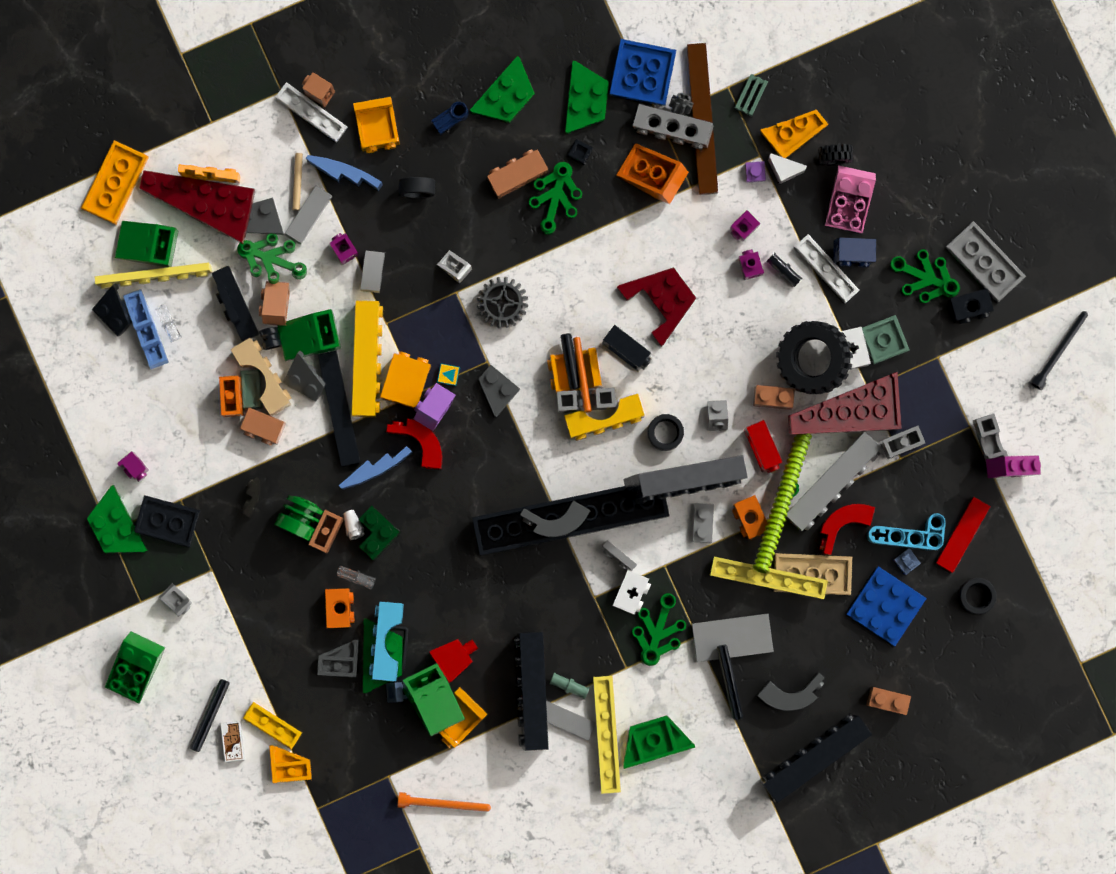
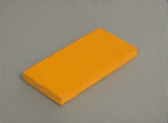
M114 140L81 209L116 225L149 156Z

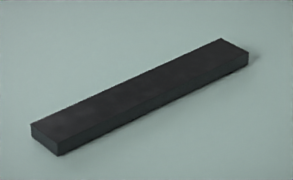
M337 351L318 354L322 378L326 383L325 392L341 466L361 463Z

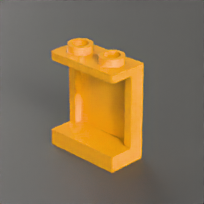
M391 97L353 103L362 151L373 153L378 148L385 147V150L396 148V145H400Z
M596 347L588 348V350L582 351L588 389L602 387ZM550 355V360H547L548 370L553 371L554 378L550 379L552 390H556V394L559 391H573L569 389L564 355Z
M399 351V354H393L380 397L381 399L415 409L421 399L431 364L428 363L429 360L417 357V360L409 358L410 354Z
M461 687L454 692V696L465 720L439 732L443 736L441 740L449 748L451 746L455 748L487 715Z

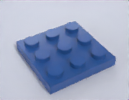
M621 39L610 95L665 106L677 50Z
M877 566L846 615L891 645L896 646L927 598Z

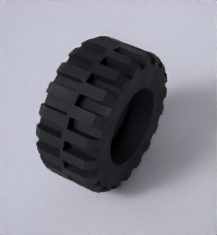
M820 321L801 322L800 325L791 327V331L786 332L783 335L784 340L778 344L780 350L776 352V357L779 358V363H776L777 369L781 370L780 376L787 381L786 384L795 388L798 392L806 394L829 393L834 388L841 386V382L849 376L847 372L852 368L850 360L853 358V352H850L851 344L845 339L846 336L843 332H840L837 327L829 323ZM810 340L824 342L831 354L828 369L818 376H810L804 373L799 365L800 349Z

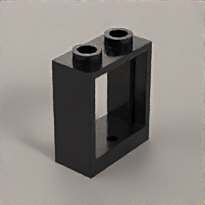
M616 325L611 328L603 339L602 344L638 372L641 368L645 370L652 360L649 350Z

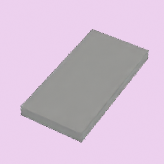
M974 221L945 247L984 289L988 288L989 295L997 303L1026 277Z
M769 614L692 624L697 662L719 659L717 646L724 644L728 647L730 658L774 652Z

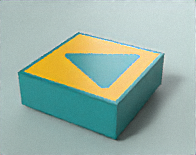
M441 363L437 383L456 386L460 367Z

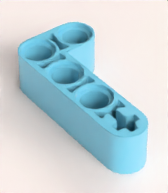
M936 513L928 516L926 519L925 531L874 526L867 531L866 535L868 541L873 544L937 550L942 547L944 542L946 522L944 516ZM933 517L940 520L938 528L933 527L931 524ZM877 530L878 534H886V542L884 541L885 537H878L875 540L872 533ZM892 532H897L900 535L898 542L891 540ZM912 534H916L919 537V542L916 545L910 542ZM931 536H934L938 539V545L936 547H933L929 544V539Z

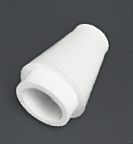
M349 510L343 513L346 535L349 536L350 540L364 536L363 531L365 529L360 520H358L359 518L355 511Z

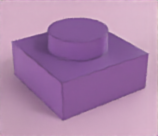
M765 161L745 163L746 183L766 181Z

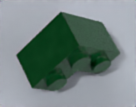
M373 506L358 519L372 532L359 547L375 561L401 532Z

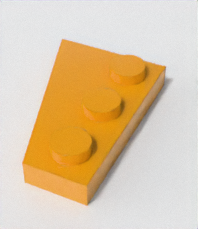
M814 110L788 121L777 123L774 126L763 128L760 132L780 157L787 158L827 127L828 123L817 110Z
M178 165V172L182 177L240 183V174L235 169L217 170L215 167L203 168L194 165Z

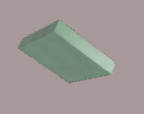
M896 315L862 328L873 365L910 351Z

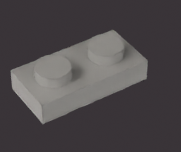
M694 504L693 542L712 543L714 504Z
M608 540L602 546L605 549L603 552L611 559L613 557L620 561L618 565L625 571L628 569L632 571L637 566L634 561Z

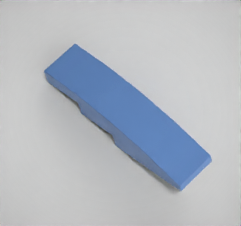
M311 155L306 157L307 162L338 183L342 177H345L358 187L362 181L378 191L383 185L380 180L348 164Z
M139 289L124 295L129 315L150 369L169 363L142 290Z
M406 446L393 459L387 453L374 465L367 460L339 486L341 489H346L374 479L397 466L413 452Z

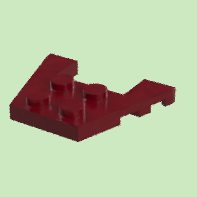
M674 267L617 286V289L626 301L644 290L666 319L665 323L651 332L661 347L666 343L696 300V296Z

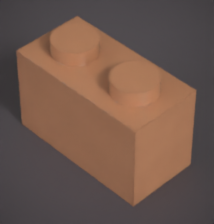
M314 72L310 76L307 75L302 83L305 95L324 108L335 93L333 85Z
M266 281L265 288L261 290L263 305L259 306V317H262L263 324L286 326L290 297L289 283L278 282L271 284L269 281Z
M756 385L753 406L791 410L794 404L795 389Z
M248 408L240 429L244 431L243 435L253 439L255 436L262 438L261 442L272 446L273 443L278 444L286 423Z
M325 510L308 545L328 553L344 518Z
M870 687L866 706L907 715L911 696Z

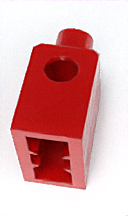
M457 639L430 651V654L450 683L473 662L469 655L476 651L478 647L472 639L464 645Z

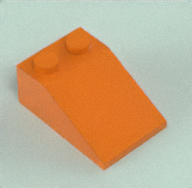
M635 143L617 176L650 196L670 204L689 172L681 162Z

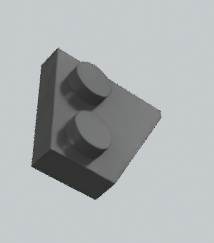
M299 351L283 383L316 402L326 383L317 375L312 365L309 366L303 358L304 354Z
M492 365L479 378L493 414L497 418L520 391V388Z
M353 640L319 655L318 675L357 677L359 640Z

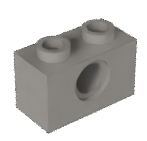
M915 426L880 441L886 458L890 459L925 444V440L919 426Z

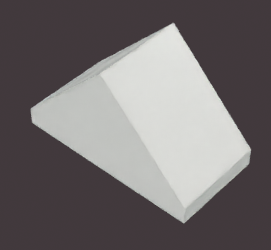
M770 154L768 159L779 184L804 173L807 167L774 154Z
M450 250L437 264L459 284L472 270L468 262Z

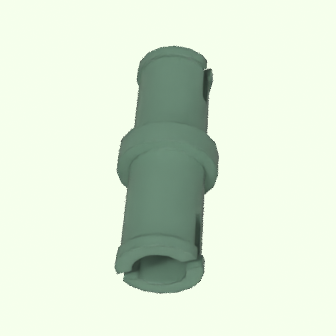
M556 673L552 675L549 683L565 690L566 693H573L583 699L586 698L589 687L574 682L572 678L569 680Z

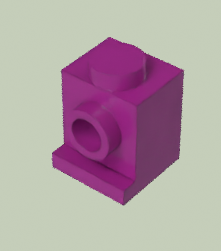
M746 210L730 226L732 230L730 234L737 241L739 239L744 241L761 223ZM745 225L747 230L741 231L740 226Z
M339 233L331 239L330 245L343 265L359 255L346 233L343 235ZM342 245L347 246V250L344 252L340 250Z
M753 249L743 251L742 256H739L738 259L744 280L763 276L764 270L758 251L753 252ZM748 260H753L755 265L749 266Z
M133 451L117 463L119 467H125L123 471L130 479L134 477L138 482L142 481L147 476L146 472L149 471Z

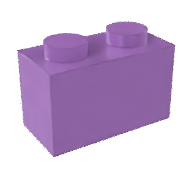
M436 383L432 389L428 388L423 398L425 400L423 402L419 401L414 411L417 413L414 420L434 431L456 395Z

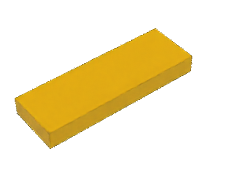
M255 702L251 704L243 719L290 749H293L302 734L301 731Z

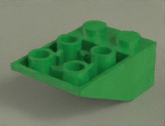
M122 221L115 258L162 267H172L179 231L175 227Z
M332 309L286 321V326L277 325L285 361L294 360L299 351L304 354L303 357L341 349Z
M130 631L121 644L105 688L140 704L160 663L165 647Z
M437 663L403 680V691L430 736L465 720L450 685Z

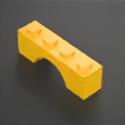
M634 394L619 399L617 411L607 419H593L583 410L564 415L570 438H575L578 441L587 438L586 434L589 433L598 435L604 433V429L609 427L615 430L623 427V423L629 421L631 424L641 422V418L645 415L639 395Z

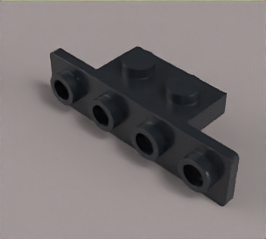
M226 266L212 272L219 292L216 294V297L220 304L224 303L226 308L223 311L228 322L231 321L235 325L241 341L244 342L249 338L258 336L257 327L230 267Z

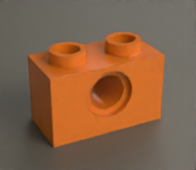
M239 376L219 377L221 415L223 417L243 416L241 378Z
M756 495L733 504L734 508L731 510L734 518L740 520L742 526L739 529L743 538L747 537L749 540L766 531L765 526L768 524ZM747 513H752L755 516V521L751 524L745 521Z
M349 588L325 589L327 628L351 627V623H355L354 612H351V604H354L353 592H350ZM338 603L345 605V611L342 614H338L335 610V606Z

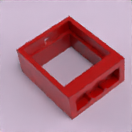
M762 420L746 427L744 432L761 472L767 471V474L778 470L780 468L779 465L783 462L765 421Z

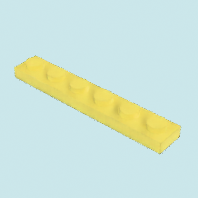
M208 262L94 277L95 284L98 287L101 286V289H109L113 284H120L121 287L131 286L132 282L149 284L151 283L150 280L158 279V282L169 281V278L177 277L178 280L188 279L189 275L206 277L207 273H212V268Z
M714 557L710 576L820 599L825 598L828 580L768 568L770 570L769 573H760L753 569L752 564Z
M613 676L593 677L601 794L619 793L621 788Z

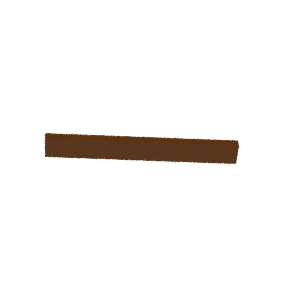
M706 43L687 44L691 102L694 103L692 115L695 119L713 123ZM712 131L708 148L703 147L702 150L695 148L699 195L718 194L714 133Z

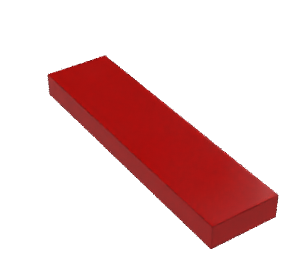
M975 497L972 498L936 561L937 565L951 573L954 572L991 506Z

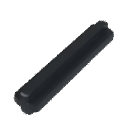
M570 333L562 334L560 338L569 389L576 390L580 388L572 335Z

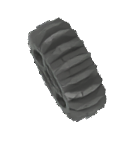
M497 277L496 284H494L492 279L489 280L490 287L487 284L483 285L487 291H479V294L484 297H477V301L483 302V304L477 305L478 309H484L479 313L480 316L487 314L484 321L487 322L492 319L491 326L498 322V328H501L502 323H505V327L509 328L508 322L510 321L515 326L516 322L514 319L516 318L518 321H521L522 318L519 314L526 315V311L522 308H528V304L523 303V301L528 300V296H521L526 293V290H518L521 287L520 283L513 286L515 279H512L510 284L507 283L508 277H504V282H501L500 277ZM502 288L498 297L488 298L491 292ZM507 289L512 290L517 295L519 302L507 297ZM504 294L505 302L508 301V304H504L501 312L500 303L497 304V302L502 300ZM487 304L498 308V317L488 310ZM517 307V310L512 315L504 317L506 309Z

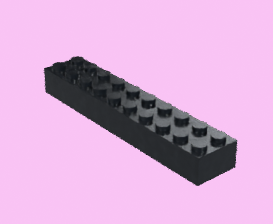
M625 486L472 518L480 556L668 518L670 515L666 498L635 504V501L628 502ZM573 501L590 510L580 527L561 537H545L534 533L533 531L537 525L533 524V526L524 523L522 521L523 517L520 516L525 508L542 519L557 520L566 514Z

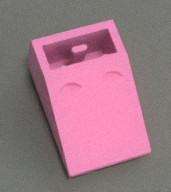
M838 165L825 226L863 233L876 181V173Z

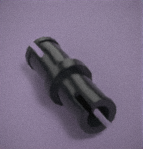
M775 252L766 261L779 272L778 275L780 277L783 276L793 287L802 280V277L790 268L791 265L789 263L786 264Z

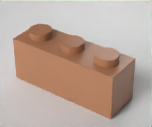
M531 149L525 152L522 158L518 160L514 158L506 163L507 166L501 169L499 167L492 169L487 179L499 199L547 174L548 168L538 149L535 151Z

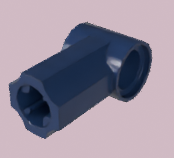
M455 102L449 109L431 121L439 133L442 134L460 121L466 120L469 111L464 103ZM459 107L464 108V114L461 116L455 115V110Z

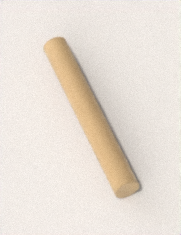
M295 153L292 210L295 211L300 210L302 153Z

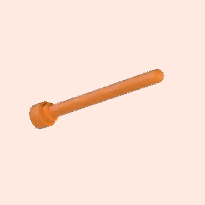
M399 792L398 808L418 805L485 812L491 810V806L484 803L410 797L405 792Z

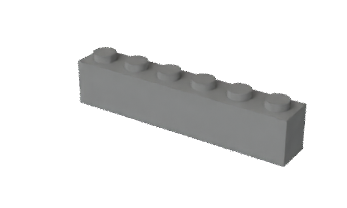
M864 432L787 512L786 518L800 532L804 529L808 531L814 525L812 520L817 515L821 517L828 510L826 508L830 501L834 503L841 496L839 492L843 488L847 490L854 483L852 478L856 474L860 476L868 468L865 465L870 460L874 462L881 454L878 451L882 447Z

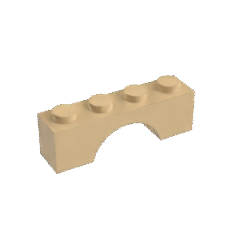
M249 338L230 349L242 368L254 367L263 373L266 380V388L260 399L271 416L291 405L289 401L292 399L287 389L282 390L279 385L282 381L277 373L273 374L270 367L272 364L267 356L262 357L259 352L262 348L257 340L253 342Z

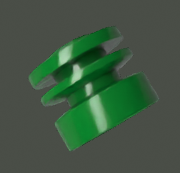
M288 495L287 500L294 504L292 507L284 504L283 507L289 510L290 513L289 515L279 513L274 525L310 541L316 529L309 524L311 521L319 523L320 520L313 516L315 513L322 516L324 511L316 504L304 498Z

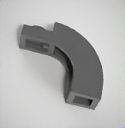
M573 501L566 514L557 520L542 519L525 508L520 516L523 517L522 521L530 526H533V524L537 525L533 531L534 533L545 537H561L580 527L590 510Z
M816 673L809 683L796 693H785L771 681H768L756 696L767 705L776 709L786 711L802 709L818 698L812 692L814 690L817 692L824 685L822 681L825 677L820 673Z

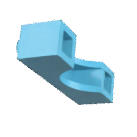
M379 602V606L376 605L375 617H378V624L374 625L373 628L376 644H372L371 656H374V664L370 663L369 675H373L372 679L397 681L398 661L392 659L387 653L385 638L391 628L402 624L404 608L402 603Z

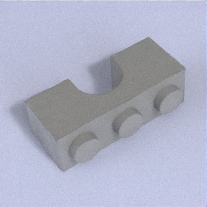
M601 388L589 391L591 410L616 409L615 388ZM581 391L557 392L558 413L584 411Z
M995 414L973 420L985 462L986 459L1008 456L999 438L1000 429Z

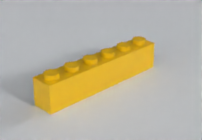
M356 301L353 417H376V413H380V401H377V394L381 392V382H377V376L381 375V363H378V356L382 355V344H379V337H382L383 327L379 325V318H383V306H380L379 301Z

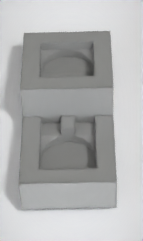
M365 252L361 291L380 293L385 253Z

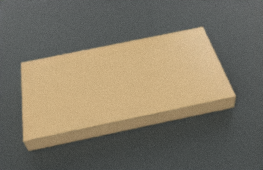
M775 553L774 569L828 580L825 594L851 595L852 557ZM777 589L773 590V592H786Z

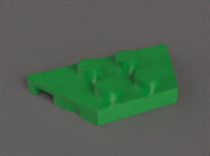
M517 56L475 103L470 109L472 114H480L488 118L510 123L531 100L535 93L520 57Z
M577 61L572 63L565 134H570L575 130L583 129L591 124L605 120L609 81Z
M112 485L87 518L104 553L147 552L148 550L139 533L134 532L135 525L115 485Z
M364 619L363 693H367L390 682L372 679L373 675H369L370 663L374 664V656H371L372 644H376L373 628L374 625H377L369 619ZM389 630L385 638V648L389 656L398 661V678L402 676L403 637Z
M667 715L632 725L629 728L623 767L626 769L695 748V744Z

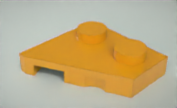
M274 745L269 746L273 783L312 779L310 759Z

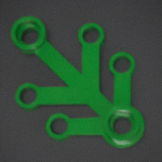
M559 162L555 165L553 173L543 179L538 178L535 180L534 187L538 191L543 190L545 185L555 180L557 181L554 188L529 200L530 207L537 209L540 204L551 199L547 218L541 223V230L547 235L554 233L556 230L554 218L559 200L565 208L568 218L572 219L577 216V209L571 205L562 190L564 182L570 189L573 200H579L582 197V191L576 187L571 178L572 167L566 162ZM565 168L567 172L561 174L559 170ZM539 181L543 183L541 188L536 186V183ZM578 191L580 196L574 197L573 192ZM532 200H537L539 202L538 205L533 206L531 204ZM570 209L575 211L573 216L568 214ZM551 223L552 227L550 229H546L545 224Z
M271 233L264 240L255 243L245 240L244 244L239 243L237 247L238 254L242 258L247 259L250 273L253 277H259L262 274V267L256 263L254 257L262 260L268 274V281L271 284L279 282V273L274 270L272 264L292 271V276L295 279H303L307 275L305 264L301 262L294 264L276 257L295 251V243L292 240H287L283 246L265 252L259 250L278 244L277 235ZM274 238L275 241L271 242L269 239ZM271 276H276L277 278H276V279H271L270 277H271Z
M925 249L917 253V259L921 261L925 272L907 265L905 259L901 256H896L891 260L890 267L894 272L903 271L921 279V281L905 284L902 287L901 292L905 296H909L914 291L932 284L939 287L929 293L922 292L919 295V301L926 304L931 299L941 295L949 298L954 297L960 291L959 283L955 279L950 278L946 268V260L943 257H938L934 261V266L940 270L943 280L935 276L928 258L929 253ZM921 252H924L926 254V258H920L919 254ZM942 260L943 266H938L937 261ZM900 262L901 267L896 268L894 263ZM947 285H952L953 291H948ZM909 287L911 289V292L906 293L904 291V288ZM923 294L928 296L927 301L922 300Z
M670 593L664 594L660 599L662 609L656 628L647 608L640 609V612L642 610L647 611L646 617H641L640 612H638L639 618L643 619L652 637L650 646L643 635L644 630L642 627L636 626L632 630L633 636L638 639L643 649L641 660L648 666L656 665L660 660V655L672 649L676 650L681 645L679 639L672 638L668 644L657 648L660 640L686 628L684 620H677L674 625L663 630L669 609L676 604L675 596ZM665 598H671L672 602L670 605L665 604ZM678 622L684 623L683 629L677 628ZM636 628L641 629V635H635L634 631ZM673 640L678 641V646L675 648L671 646ZM650 652L654 654L652 660L647 659V654Z

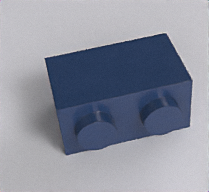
M837 238L833 240V263H840L841 267H849L851 264H858V267H870V264L876 262V239Z

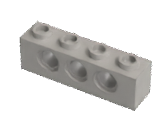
M641 104L638 106L633 123L634 129L639 134H655V138L661 140L670 138L673 139L674 143L684 145V142L692 144L691 147L700 150L703 147L708 148L714 127L711 122ZM658 119L659 125L654 128L650 127L651 120ZM676 124L678 128L675 132H669V125ZM688 129H695L696 134L693 137L686 135Z

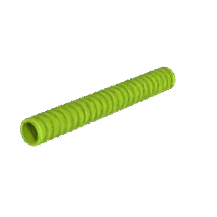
M798 434L793 438L795 442H792L793 447L790 448L791 453L788 454L789 458L786 460L788 464H785L786 469L783 470L784 475L781 476L782 480L777 488L779 492H776L777 497L774 498L775 503L772 504L773 508L770 510L772 514H769L770 519L767 520L768 525L765 526L766 531L763 532L764 536L761 538L763 542H760L761 547L758 548L759 553L756 554L757 559L754 560L755 564L752 566L754 570L760 573H769L770 571L768 568L771 567L770 562L773 561L772 556L775 555L774 550L777 549L776 545L779 543L777 539H780L779 534L782 533L781 528L784 527L783 523L786 521L784 517H787L786 511H789L788 506L791 505L790 500L793 499L791 495L794 494L793 489H796L795 484L798 483L797 478L800 477V467H803L802 462L805 461L804 456L807 455V445H810L809 440L812 439L811 434Z

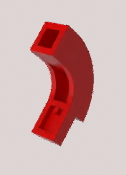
M407 419V426H403V422L392 421V425L387 424V433L412 436L420 442L423 449L422 468L442 470V449L437 437L429 428L413 419Z
M851 504L829 515L819 532L826 535V538H822L820 549H823L822 554L828 556L832 554L837 532L845 524L856 523L868 527L871 526L875 507L865 504Z

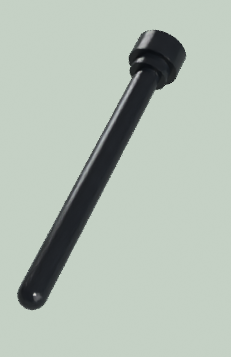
M1086 311L1080 313L1040 374L1037 373L1036 376L1034 375L1029 383L1033 387L1043 390L1046 385V377L1088 317Z

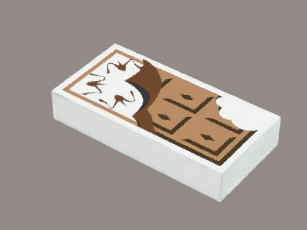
M241 721L221 723L225 762L245 760Z

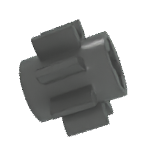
M678 93L677 96L673 95L669 103V107H672L671 112L689 115L694 104L690 102L691 97L685 93Z

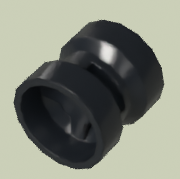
M278 327L265 328L259 331L260 337L264 341L262 343L263 350L282 346L281 340L278 339Z

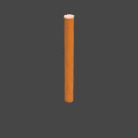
M580 337L573 338L578 377L584 412L587 413L592 411L581 340Z

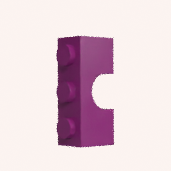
M1039 455L1004 456L986 459L988 478L1041 475Z

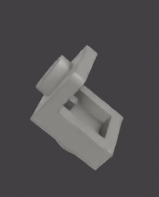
M727 400L707 401L709 431L728 430Z
M173 583L159 596L178 617L181 614H185L192 604L190 599Z

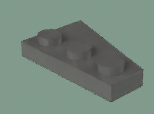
M273 197L252 204L246 234L274 233L284 235Z

